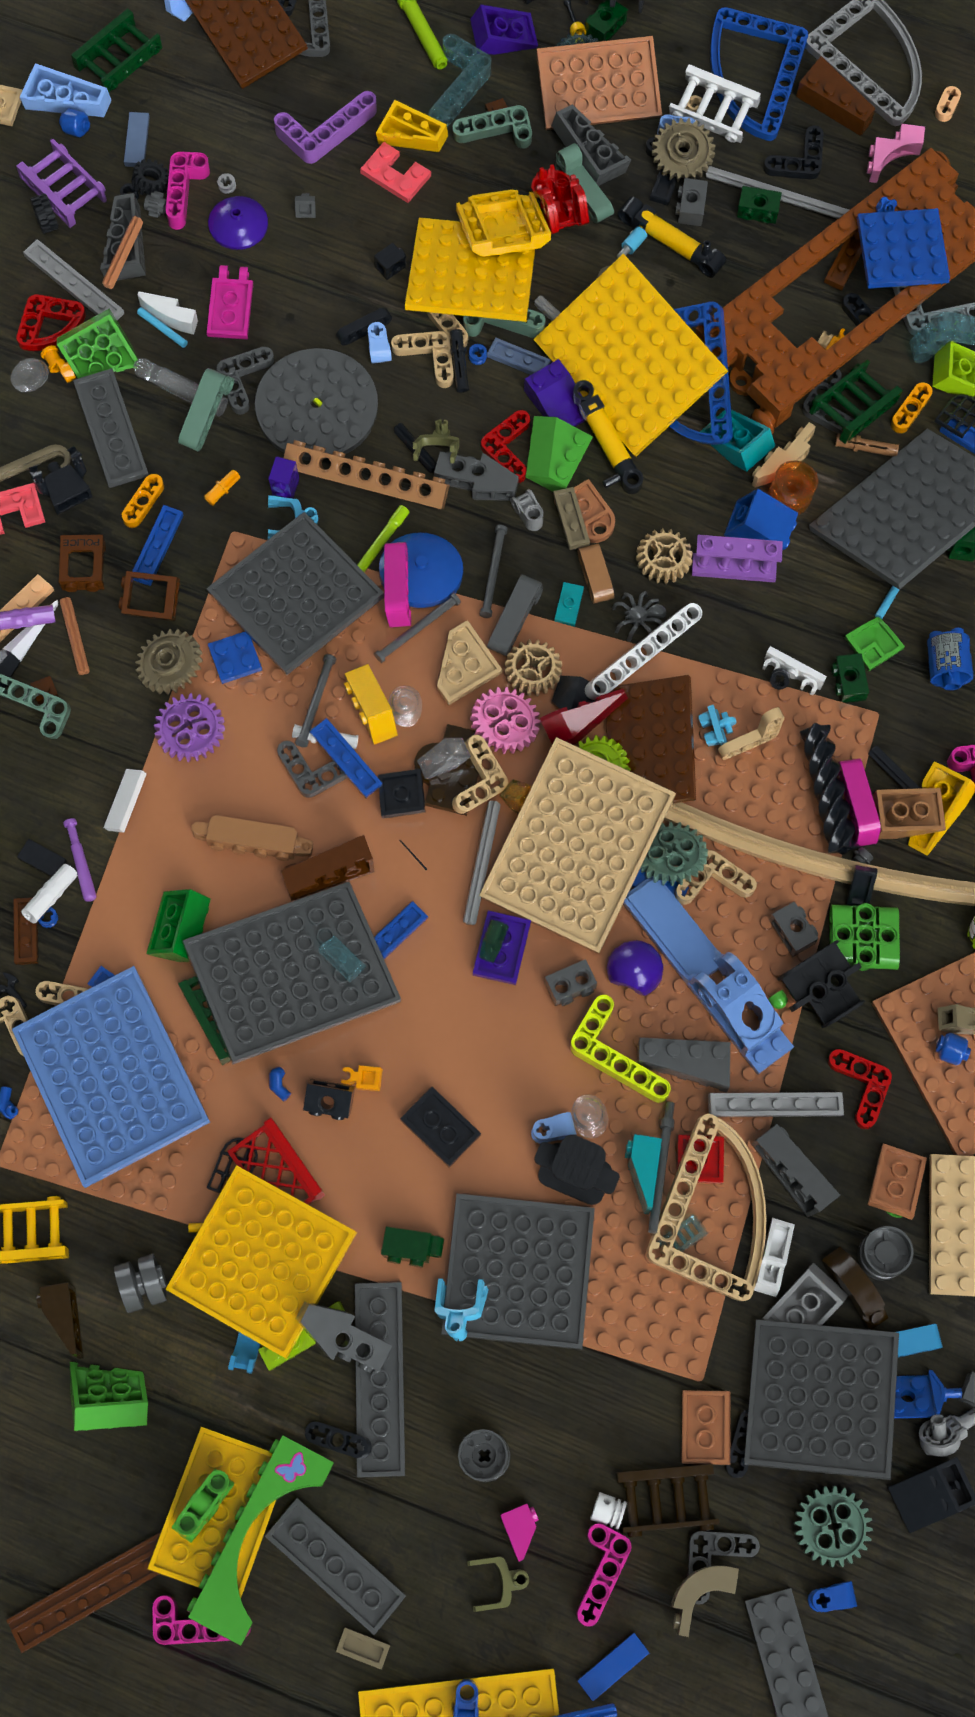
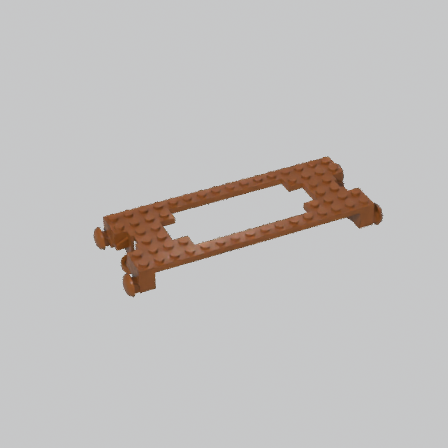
M932 148L927 150L723 307L728 367H732L729 385L734 392L743 396L749 395L760 406V409L753 411L751 415L752 420L769 427L772 434L774 433V427H778L791 416L793 406L797 401L947 284L906 287L827 350L813 337L796 348L772 324L784 311L772 297L858 232L857 216L859 213L877 212L876 206L882 197L897 201L894 211L938 208L950 275L949 281L975 262V208L968 201L964 203L955 195L958 188L956 180L959 173L951 167L949 159L944 153L934 151ZM704 325L696 328L695 334L705 344ZM719 327L711 329L710 336L712 338L719 335ZM714 348L712 353L716 357L720 356L721 348ZM747 356L757 364L753 378L743 370ZM743 380L746 382V385L739 386L736 384V381Z

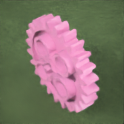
M497 687L495 693L489 689L487 695L483 693L480 699L476 700L475 706L472 708L471 712L473 714L470 720L474 722L471 728L477 729L474 735H481L488 742L489 747L493 745L494 752H497L499 748H502L503 754L506 753L507 749H510L512 754H514L516 748L521 752L524 746L529 747L531 741L534 742L539 732L538 727L541 721L538 720L540 713L534 712L536 705L530 706L531 698L524 700V693H521L519 696L516 695V689L512 693H509L508 687L505 688L504 692H501L500 688ZM497 731H501V732H503L505 735H501V734H499Z

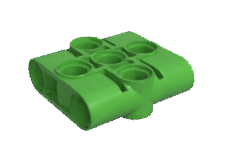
M867 903L859 906H830V944L836 940L839 941L837 946L851 967L860 963L862 968L859 970L861 971L868 969L898 970L900 963L898 907H877ZM865 912L869 919H862L859 913ZM842 932L846 934L847 940H841L837 933ZM864 933L868 935L869 941L862 940L859 934ZM886 934L890 936L891 942L884 941L881 935ZM864 954L868 956L870 962H863L859 955Z
M215 1468L201 1487L192 1495L186 1507L173 1524L172 1529L182 1538L192 1543L203 1527L214 1516L235 1483L228 1478L225 1472Z

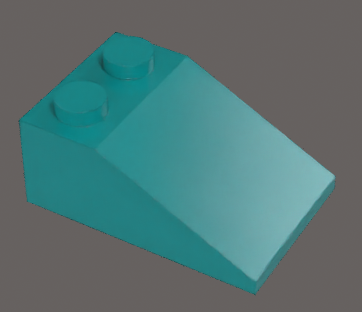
M724 410L721 414H719L717 416V419L723 418L725 416L726 411ZM731 410L732 439L726 444L711 446L730 463L748 471L775 447V443L769 427ZM711 422L700 432L712 433ZM722 429V432L718 434V436L723 438V435L726 434V431Z
M634 1134L633 1139L628 1140L626 1144L624 1158H628V1168L643 1212L649 1215L653 1207L662 1138Z

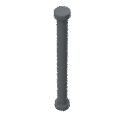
M497 525L495 527L496 538L483 608L480 609L479 613L484 618H491L493 613L491 606L504 535L507 534L508 530L504 525Z
M452 593L447 601L381 651L377 650L374 653L377 660L383 663L388 655L454 605L458 606L461 603L459 597Z
M324 655V665L299 737L295 740V744L300 747L308 746L309 741L307 739L332 665L336 663V657L333 655Z

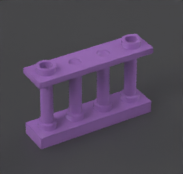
M52 139L50 140L53 149L52 153L33 167H28L23 161L16 165L19 177L37 195L46 193L53 212L71 228L76 224L74 218L76 210L95 196L103 203L107 201L106 189L100 181L96 182L68 154L63 144H58ZM58 158L65 164L45 180L37 176V173ZM70 171L77 176L76 179L58 192H53L49 187ZM83 183L90 189L70 205H66L62 200Z
M698 535L697 551L693 553L692 576L775 582L777 562H782L783 541Z

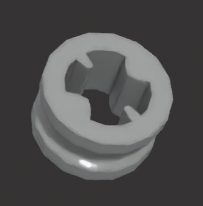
M225 173L219 176L217 183L221 192L229 194L235 191L236 182L231 174ZM226 181H230L231 185L224 186L223 183L226 184Z

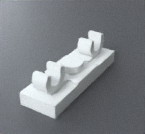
M771 646L766 653L763 664L764 670L768 665H773L775 669L784 668L789 672L791 679L802 680L801 690L806 685L812 687L810 695H814L817 689L821 690L827 676Z

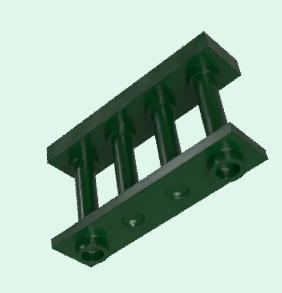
M127 8L71 54L74 68L80 72L85 67H88L101 78V85L110 92L116 89L123 80L152 56L160 52L162 49L160 35L157 33L149 39L135 27L133 12ZM130 32L143 45L135 50L121 37ZM116 44L129 57L121 62L107 49ZM102 55L116 68L107 74L93 62L98 56Z
M868 359L861 365L859 363L856 364L848 375L822 395L818 394L811 402L813 404L809 412L811 415L822 409L842 427L841 430L843 432L839 440L844 444L848 443L893 407L903 392L899 386H896L891 391L889 389L886 390L867 374L866 370L870 364ZM859 378L881 396L880 400L871 399L854 382ZM846 388L868 406L867 410L860 411L841 392ZM835 399L855 419L852 422L850 420L847 421L828 402Z

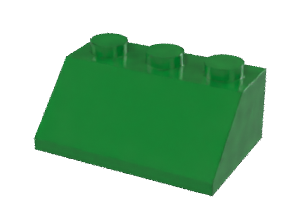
M191 889L163 892L146 954L177 962H190L182 943L185 939L203 933V925L209 911L211 899Z

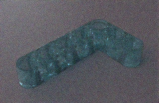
M455 34L444 36L443 52L449 62L458 66L463 71L429 111L430 117L447 124V127L491 76V57Z
M943 312L935 316L909 341L914 361L916 363L928 361L949 341L975 345V317L952 312Z

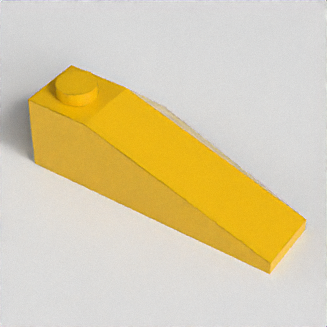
M935 761L923 779L922 788H941L946 830L910 836L908 843L909 847L926 856L929 855L965 809L975 793V783L971 779Z

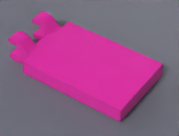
M220 265L219 278H212L207 337L248 339L253 293V280H249L248 267H240L239 279H229L228 266Z

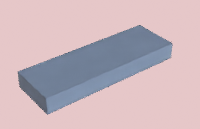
M129 112L124 165L127 167H134L138 161L141 163V160L146 157L149 113Z
M496 337L487 353L488 358L530 375L551 364V359Z

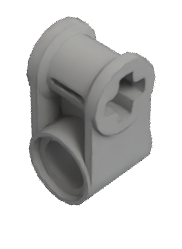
M527 489L524 494L516 498L511 497V505L526 528L531 531L541 529L543 526V509L537 502L533 492Z

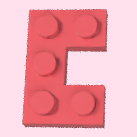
M383 142L360 168V172L368 179L409 203L429 180L431 171L417 162L404 175L396 171L391 166L400 157V152Z
M31 483L0 492V515L20 510L25 528L45 523L35 484ZM0 517V535L5 532Z

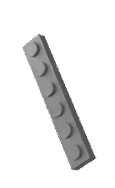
M38 239L23 251L24 257L95 315L109 308L116 320L124 315V310Z
M842 1092L708 1094L709 1114L716 1117L844 1115Z

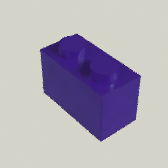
M275 457L269 476L272 495L293 499L300 479L296 461Z

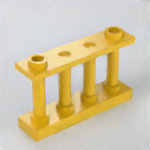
M59 1196L47 1197V1201L1 1204L0 1213H3L4 1247L0 1251V1264L69 1258V1249L60 1243L59 1208H68V1203ZM49 1209L50 1243L48 1247L39 1248V1245H36V1210ZM26 1211L27 1245L25 1249L16 1250V1247H13L12 1212Z

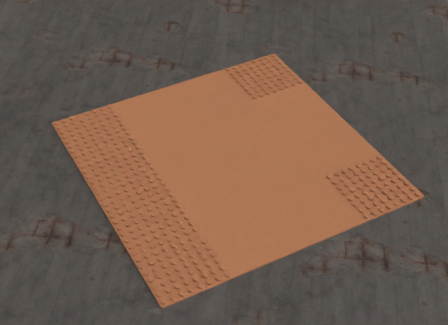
M235 531L232 532L213 583L267 540ZM367 569L364 573L384 592L379 572ZM208 593L193 634L194 639L200 645L199 649L203 653L200 655L203 662L198 663L201 670L195 671L197 677H191L192 683L186 682L185 689L178 687L177 693L172 690L168 703L173 704V697L179 701L181 694H183L185 699H188L190 693H192L193 699H196L199 694L202 701L209 698L210 704L215 703L216 710H221L222 715L220 717L224 718L222 725H224L225 731L221 732L224 739H217L220 747L213 745L214 753L207 751L206 759L199 755V761L191 757L190 762H187L186 757L178 761L177 754L171 758L169 755L170 751L164 753L163 746L158 745L157 741L159 739L154 738L142 770L147 773L126 829L118 834L96 893L97 897L93 901L63 984L90 989L92 987L88 985V982L100 966L114 975L135 966L210 1123L84 1188L30 1071L17 1105L18 1115L12 1119L0 1150V1167L183 1224L204 1223L220 1193L207 1189V1186L225 1144L235 1138L248 1137L265 1125V1121L272 1118L325 1194L323 1198L315 1200L309 1206L357 1232L336 1271L375 1283L402 1282V1291L436 1301L438 1279H443L445 1285H447L457 1193L595 1208L583 1347L697 1382L702 1381L706 1372L725 1295L659 1267L647 1259L646 1249L652 1233L648 1232L650 1213L647 1215L643 1212L628 1168V1158L624 1157L628 1140L633 1139L634 1134L661 1138L662 1130L660 1125L661 1119L664 1118L666 1102L675 1103L673 1114L675 1124L670 1136L661 1213L677 1172V1136L691 1135L697 1119L704 1114H709L708 1094L726 1092L719 1091V1089L710 1086L699 1085V1083L690 1080L679 1079L670 1074L650 1070L666 1079L671 1087L668 1098L662 1103H656L576 1057L570 1050V1044L573 1035L594 1000L600 995L610 996L614 1001V1008L597 1040L636 1063L639 1038L731 1042V1040L624 904L600 953L531 921L516 985L472 975L487 912L493 911L526 919L481 897L476 924L467 925L463 922L488 802L490 800L498 801L501 806L485 882L552 747V743L542 723L538 727L539 732L534 742L531 741L529 747L524 746L521 752L516 748L514 754L510 752V749H507L506 753L503 754L502 748L494 752V746L491 745L489 747L508 779V786L501 793L468 811L467 816L425 806V813L383 819L381 816L379 788L365 798L348 778L314 797L306 798L300 793L278 756L277 748L280 743L291 741L295 744L296 738H292L294 724L299 726L304 724L324 665L323 658L326 654L335 656L336 663L332 665L311 728L327 718L339 733L359 735L357 748L354 750L377 777L380 774L414 770L415 757L419 750L430 743H442L447 724L476 731L477 729L471 728L474 721L470 720L473 714L471 711L473 706H475L476 700L480 699L483 693L487 695L489 689L494 693L497 687L500 688L501 692H504L506 687H508L509 693H512L514 690L512 688L513 682L508 683L507 677L509 675L505 674V669L507 668L505 661L508 659L506 656L487 648L502 668V674L448 705L437 690L450 630L468 620L487 647L505 607L492 604V617L484 618L479 615L484 601L456 594L461 601L458 606L454 605L388 655L383 663H380L374 655L377 650L381 651L440 606L437 605L429 608L410 607L411 626L389 627L383 598L288 675L252 639L262 671L222 684L208 643L245 631ZM528 614L513 647L519 648L520 642L527 645L529 639L532 644H535L536 640L540 641V645L547 642V649L554 647V654L559 653L560 655L559 661H562V667L560 668L562 669L561 676H578L591 681L636 644ZM641 647V652L647 655L646 650ZM662 651L619 684L625 685L683 675L691 677L696 800L682 803L757 833L842 858L840 853H828L829 843L823 833L824 823L819 815V802L814 794V782L809 773V761L804 752L805 742L801 737L800 731L811 727L814 723L831 725V730L827 737L836 746L832 758L838 762L860 758L865 770L869 756L868 753L879 718L877 712L815 694L810 695L808 692L790 687L778 690L772 687L768 681ZM524 658L517 663V670L521 669V666L525 664ZM626 659V665L631 668L630 661ZM369 664L392 709L398 736L375 745L366 726L361 722L359 710H355L351 701L352 695L347 694L343 684L347 682L344 673ZM530 665V669L533 667V670L536 669L537 671V667L534 668V666ZM550 666L542 671V678L549 674L551 671ZM610 672V677L616 681L615 674ZM554 683L555 687L553 690L548 688L546 694L541 690L538 697L535 695V692H531V695L528 696L527 691L524 690L523 699L531 698L529 705H536L534 712L540 713L538 720H540V717L559 709L556 705L552 704L558 683ZM519 687L515 688L517 691L516 695L519 696ZM714 705L715 709L719 712L721 720V713L727 712L729 717H735L737 723L732 726L733 733L727 734L726 729H724L727 742L758 729L763 714L773 708H780L784 721L779 734L774 739L723 760L718 751L721 745L708 746L705 741L704 734L714 731L713 725L703 728L698 716L708 711L707 706ZM191 712L189 716L195 717L199 712ZM607 717L581 741L586 743L587 737L593 741L595 735L600 740L603 736L607 737ZM174 721L170 724V726L176 727L180 724V722ZM202 729L199 734H207L209 730ZM497 731L499 734L505 735L503 732ZM183 739L180 744L185 745L189 743L190 739ZM308 740L307 747L296 745L312 772L333 761L318 742L311 743ZM287 748L283 749V754L286 753L289 756L290 761H292L293 757L291 755V750H288ZM427 757L420 760L422 766H429L432 763V760ZM483 759L482 767L486 770H490L491 763L489 760ZM300 764L292 768V772L295 774H301L304 771V767ZM334 767L337 771V775L339 776V770H337V767ZM329 771L322 774L324 781H331L334 777V774ZM478 775L477 783L482 781L480 775ZM316 777V783L318 782V785L321 786L318 777ZM498 780L489 785V787L492 789L501 783ZM423 782L424 798L426 800L430 785ZM309 783L305 784V789L313 790L312 785H309ZM479 787L476 788V796L483 799L485 797L484 790ZM849 813L847 818L851 821V816ZM219 815L293 827L298 837L313 841L312 855L295 856L294 860L280 861L273 856L261 858L249 852L237 854L230 849L218 851L208 846L207 841L195 838L191 831V826L198 821L209 823L210 818ZM663 820L662 823H664L666 827H669V822ZM364 835L373 857L374 872L350 880V884L373 936L375 937L412 901L428 916L425 922L384 959L401 997V1002L232 1065L230 1060V1062L222 1066L178 983L196 976L191 963L177 962L146 954L163 892L191 889L210 898L209 911L203 925V933L293 902L290 899L281 870H284L290 864L300 863ZM703 837V841L706 842V849L717 852L755 879L757 887L753 895L745 898L739 896L711 876L691 903L681 905L719 952L724 955L730 952L744 964L761 986L767 999L781 990L785 992L788 998L786 1006L781 1009L774 1008V1010L784 1023L780 1028L781 1031L793 1043L802 1006L791 1012L789 1007L795 1004L796 1001L782 980L778 981L777 978L817 952L835 881L769 862ZM399 840H401L410 849V851L421 861V863L427 868V870H425L421 866V864L413 857V855L405 848V846ZM713 859L707 860L708 865L713 863ZM719 864L716 868L717 872L719 871L721 864ZM725 869L722 871V875L730 879L733 877V872ZM698 873V877L692 876V879L696 882L703 881V876ZM737 876L735 884L739 881L740 877ZM746 883L742 888L746 890L750 885ZM690 885L688 886L689 889H688L686 895L689 894V891H690V889L692 888ZM795 901L797 906H801L805 911L808 923L816 928L818 940L812 947L792 957L769 919L773 913ZM790 925V928L794 932L801 931L798 925ZM633 940L646 942L652 945L661 955L664 967L662 981L653 992L646 996L635 993L634 990L628 987L613 984L608 979L606 970L608 958L612 951L624 942ZM586 959L597 981L594 993L586 997L581 995L573 998L574 1001L568 1005L562 1006L559 1004L555 1006L544 983L545 976ZM719 970L709 976L716 985L727 978ZM584 976L576 978L579 984H586L588 982ZM197 985L191 989L192 991L201 989L200 985ZM564 985L555 987L558 993H565L567 991ZM66 991L62 996L63 1001L74 997V992ZM205 1001L203 1003V1007L209 1008L207 1002ZM605 1003L597 1005L600 1011L609 1010V1006ZM745 1004L742 1012V1021L746 1026L755 1031L760 1026L758 1016ZM212 1015L208 1018L209 1022L214 1020ZM588 1022L586 1024L589 1030H596L598 1028L595 1022ZM582 1040L575 1042V1046L578 1049H585L587 1047L586 1043ZM731 1042L730 1087L727 1093H779L790 1051L757 1075ZM603 1052L594 1054L595 1058L599 1061L606 1059V1055ZM622 1063L614 1065L615 1070L618 1072L626 1070L625 1065ZM359 1065L381 1067L383 1069L380 1092L359 1090L356 1088V1083L350 1085L355 1086L349 1118L336 1120L331 1118V1115L313 1116L308 1113L309 1111H303L307 1083L310 1078L343 1084L341 1080H348L351 1077L350 1073L343 1071L344 1067H350L355 1072H358ZM276 1067L284 1069L285 1075L282 1078V1085L291 1093L290 1097L284 1102L269 1088V1073ZM638 1074L634 1076L635 1082L639 1084L646 1082L643 1075ZM661 1086L654 1087V1092L657 1095H664L665 1089ZM431 1087L441 1094L481 1133V1136L450 1168L400 1121V1118ZM329 1096L323 1097L326 1104H334L333 1098ZM571 1112L577 1133L576 1136L600 1145L606 1153L605 1162L611 1166L612 1170L619 1173L620 1178L612 1194L605 1193L598 1204L589 1205L544 1186L538 1178L541 1166L536 1164L534 1160L540 1144L536 1143L531 1137V1130L536 1121L561 1113ZM718 1117L731 1126L744 1140L759 1170L762 1158L751 1143L770 1129L773 1117ZM709 1119L702 1122L705 1125V1129L702 1133L698 1132V1135L707 1136L705 1135L706 1130L712 1128V1125L709 1124ZM539 1127L537 1133L545 1136L547 1130H542V1127ZM265 1132L257 1137L255 1146L267 1148L269 1138ZM718 1132L715 1135L718 1137H723ZM725 1138L723 1184H696L672 1248L732 1273L751 1202V1191L741 1160ZM556 1140V1141H552V1142H548V1143H550V1144L561 1143L562 1140ZM236 1142L230 1144L225 1151L227 1152L234 1147ZM272 1144L271 1149H276L275 1146ZM247 1148L237 1151L236 1156L244 1158ZM257 1150V1163L264 1164L266 1151ZM255 1151L252 1159L253 1162L255 1160ZM270 1152L268 1165L280 1166L281 1155ZM223 1155L218 1170L225 1172L229 1156ZM234 1161L232 1162L231 1167L229 1169V1174H232L233 1170L236 1167ZM284 1162V1167L289 1168L286 1162ZM256 1166L252 1174L261 1178L263 1167ZM267 1168L265 1181L277 1182L279 1170ZM283 1171L280 1183L292 1185L294 1174L290 1171ZM215 1174L210 1187L218 1189L222 1179L221 1174ZM226 1177V1179H225V1181H224V1184H223V1186H222L221 1191L223 1190V1188H224L225 1184L227 1183L229 1177ZM297 1180L296 1186H301V1184ZM685 1182L678 1183V1193L681 1195L687 1194L688 1185ZM279 1187L280 1190L291 1195L292 1188ZM295 1189L294 1197L303 1202L309 1198L305 1190ZM670 1204L668 1208L670 1215L674 1217L679 1215L680 1207L677 1204ZM663 1225L660 1228L661 1236L664 1238L671 1236V1228L668 1225ZM386 1227L431 1233L433 1236L444 1238L441 1258L430 1257L429 1263H424L423 1268L410 1266V1262L401 1261V1264L387 1262V1258L381 1255ZM656 1239V1242H659L660 1245L658 1249L652 1250V1253L655 1254V1259L662 1257L663 1254L660 1253V1248L662 1245L667 1246V1242H661ZM676 1256L673 1259V1266L676 1269H681L684 1266V1260L681 1256ZM697 1265L694 1268L695 1277L698 1279L704 1277L705 1269L703 1266ZM719 1274L716 1276V1286L723 1288L726 1285V1278L723 1275Z

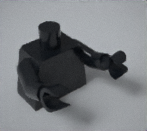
M75 446L67 450L73 459L74 468L71 465L61 468L59 463L54 461L47 466L50 474L43 479L42 472L37 471L38 465L29 467L32 480H34L39 493L51 497L57 515L92 498L91 490L83 480L87 470L80 457L82 454L77 451Z

